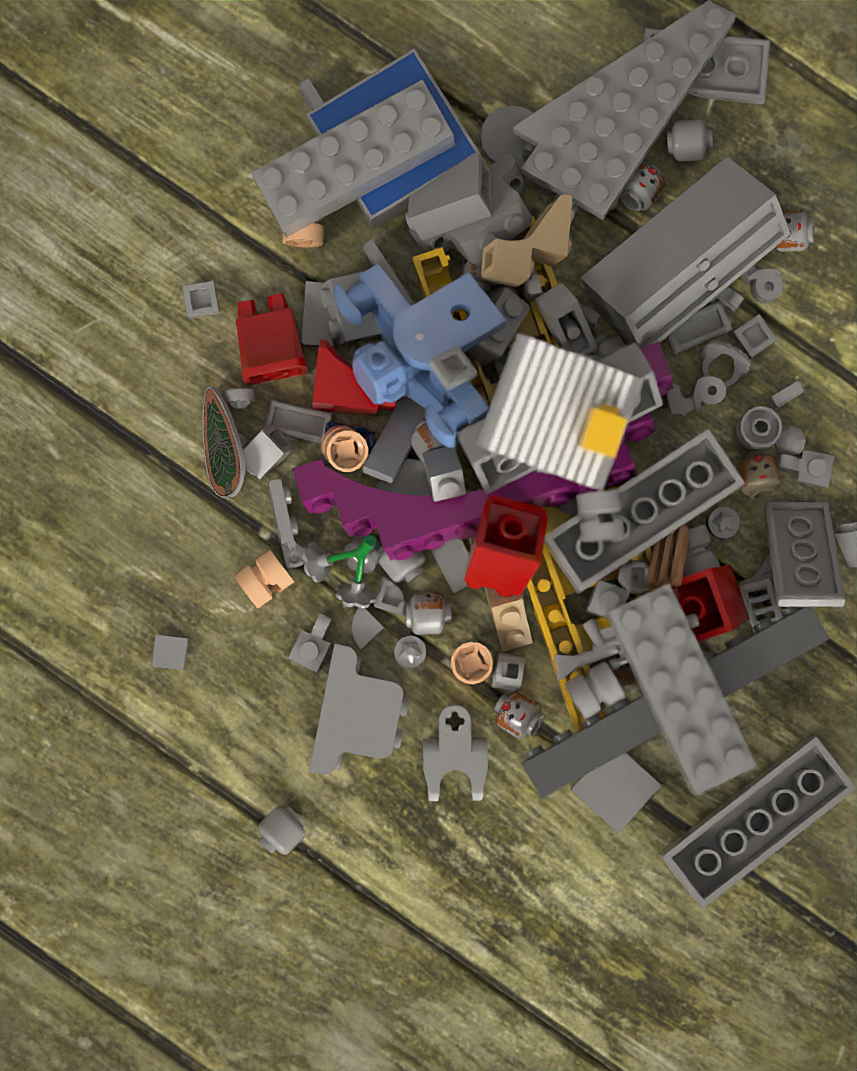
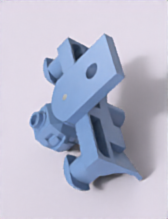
M379 264L359 274V284L345 292L336 283L333 289V297L341 315L351 324L359 326L363 323L362 317L372 312L382 332L380 334L381 342L374 345L368 343L354 353L353 372L358 384L373 404L393 403L404 395L408 396L425 408L426 423L432 435L444 446L455 447L456 433L464 430L469 424L471 425L487 418L490 408L469 381L446 390L429 366L430 360L458 346L462 352H465L506 327L504 316L469 272L413 306H410ZM463 310L469 314V317L464 321H458L451 314L454 311Z

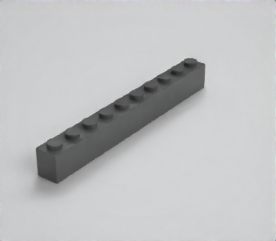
M789 606L781 611L784 617L772 622L768 618L753 627L755 633L744 638L742 634H739L724 643L727 648L715 654L714 650H710L703 654L723 697L732 694L829 640L830 638L813 608ZM641 689L639 690L640 697L631 702L626 697L610 706L613 712L602 718L598 713L582 721L581 723L584 728L572 734L571 730L568 729L553 737L555 744L543 749L542 745H539L524 754L526 760L522 761L521 764L541 799L661 733L660 727Z

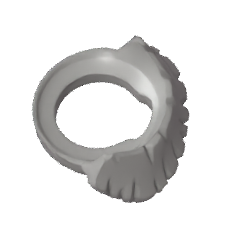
M710 341L700 351L703 359L701 364L703 376H710L708 371L709 364L713 359L719 357L720 354H727L734 359V374L729 380L724 382L726 388L736 384L741 377L747 376L749 374L748 371L751 370V361L748 359V356L743 354L742 350H738L737 347H733L729 343Z

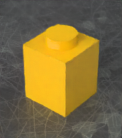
M601 403L599 409L590 406L578 445L581 448L615 458L627 422V418L619 415L621 409Z

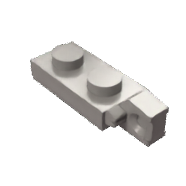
M281 478L270 480L267 486L285 568L304 565L305 562L302 558L304 548L298 545L293 537L298 535L295 516L289 517L287 504H292L289 486H282Z

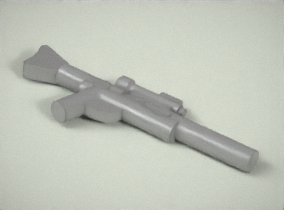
M696 613L685 616L690 628L700 626ZM594 619L584 623L582 626L593 642V649L576 654L575 656L555 655L554 658L558 669L557 679L563 680L577 667H582L619 654L620 658H613L608 662L612 670L628 663L612 627L600 630Z

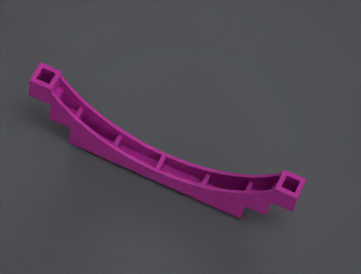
M659 342L639 348L654 373L660 396L666 394L668 390L674 387L672 376ZM650 412L627 424L604 487L624 485L631 478L637 476L626 442L644 440L651 433L655 432ZM323 458L293 468L302 503L309 514L324 513L330 510L332 506L337 505L342 525L349 537L365 536L371 533L372 529L377 528L384 551L390 561L395 559L405 560L413 556L415 552L424 549L434 550L443 546L447 541L456 538L466 539L473 536L477 530L484 501L490 495L496 494L546 508L549 506L560 507L566 504L569 499L575 498L580 494L599 492L597 489L559 475L534 470L489 494H486L484 489L467 492L465 495L434 502L433 496L392 493L368 487L328 468Z

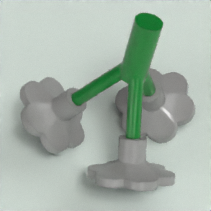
M373 535L355 536L353 542L345 546L344 552L334 555L326 553L324 549H320L316 542L309 543L308 548L302 552V558L305 562L304 571L307 576H312L314 582L319 583L323 581L324 576L329 574V566L334 561L348 558L347 564L350 569L356 571V577L352 579V584H346L342 589H338L336 597L342 600V604L345 606L368 608L370 603L376 602L377 596L371 592L369 587L364 586L365 581L362 577L363 573L373 572L375 565L379 564L378 558L381 554L379 551L380 541Z

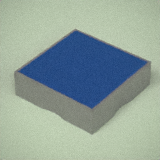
M415 48L306 114L312 130L316 136H319L423 79L454 135L455 146L356 199L373 229L407 210L410 196L471 154L478 152L477 147Z

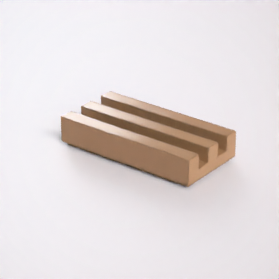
M686 525L680 526L679 531L674 530L654 543L647 584L651 589H657L666 584H670V587L681 585L690 537V530ZM677 540L675 555L673 556L674 543ZM672 566L671 576H670V578L668 579L669 570H670V567Z

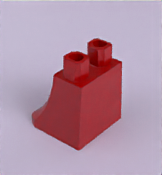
M283 293L268 296L267 301L270 312L259 315L255 300L238 302L239 319H236L242 377L247 387L309 374L292 309L288 307Z
M320 339L312 409L374 417L377 410L394 411L396 401L393 403L373 404L358 384L353 372V366L334 350L328 340Z
M496 494L490 495L485 499L468 557L464 578L467 587L479 589L483 586L495 589L498 595L508 598L513 594L521 595L541 564L548 523V515L542 507Z
M731 565L705 569L683 577L681 585L671 586L684 616L694 613L697 615L700 626L691 628L697 642L732 631L750 619Z

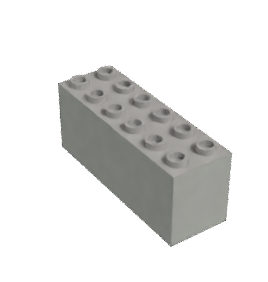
M727 156L599 263L590 268L580 279L598 314L630 344L636 342L638 347L642 348L656 342L660 343L790 235V231L776 194Z

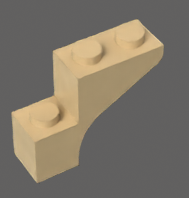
M562 194L554 203L547 205L522 240L506 241L496 238L483 249L480 279L516 288L531 277L534 270V262L554 266L566 258L572 246V241L569 238L570 225L574 218V210L571 208L572 196Z
M474 534L473 536L469 537V538H470V542H471V546H472V544H473V540H474L475 534ZM484 587L502 652L533 643L522 596L513 594L508 598L498 595L495 589Z

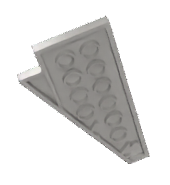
M708 0L516 124L513 128V134L536 146L523 165L522 174L558 195H571L572 203L604 220L729 31L736 15Z

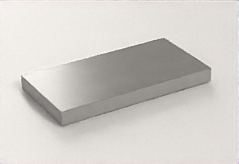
M645 28L643 42L662 30ZM725 36L685 97L764 104L770 40Z
M765 502L764 515L777 606L844 607L845 595L829 502Z

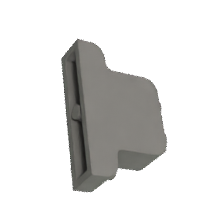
M505 154L489 167L492 173V216L423 241L415 230L409 229L408 231L422 253L443 247L444 253L451 249H456L472 264L482 263L483 249L496 238L511 241L530 226L532 216L520 197V194L527 188L528 182L517 162L510 154Z
M334 644L309 772L328 774L334 769L340 770L343 752L382 759L389 756L393 748L400 749L403 730L397 729L399 716L406 717L409 698L403 697L402 687L395 682L359 675L362 656L357 655L352 648Z

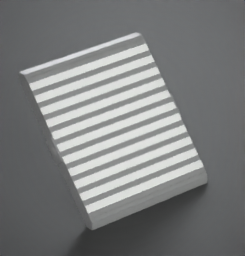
M518 333L476 445L529 464L530 467L535 468L539 472L543 471L548 474L550 472L602 491L614 458L581 448L578 445L590 406L599 409L601 403L621 409L619 415L627 418L622 434L623 437L644 380L594 362L583 353H570Z

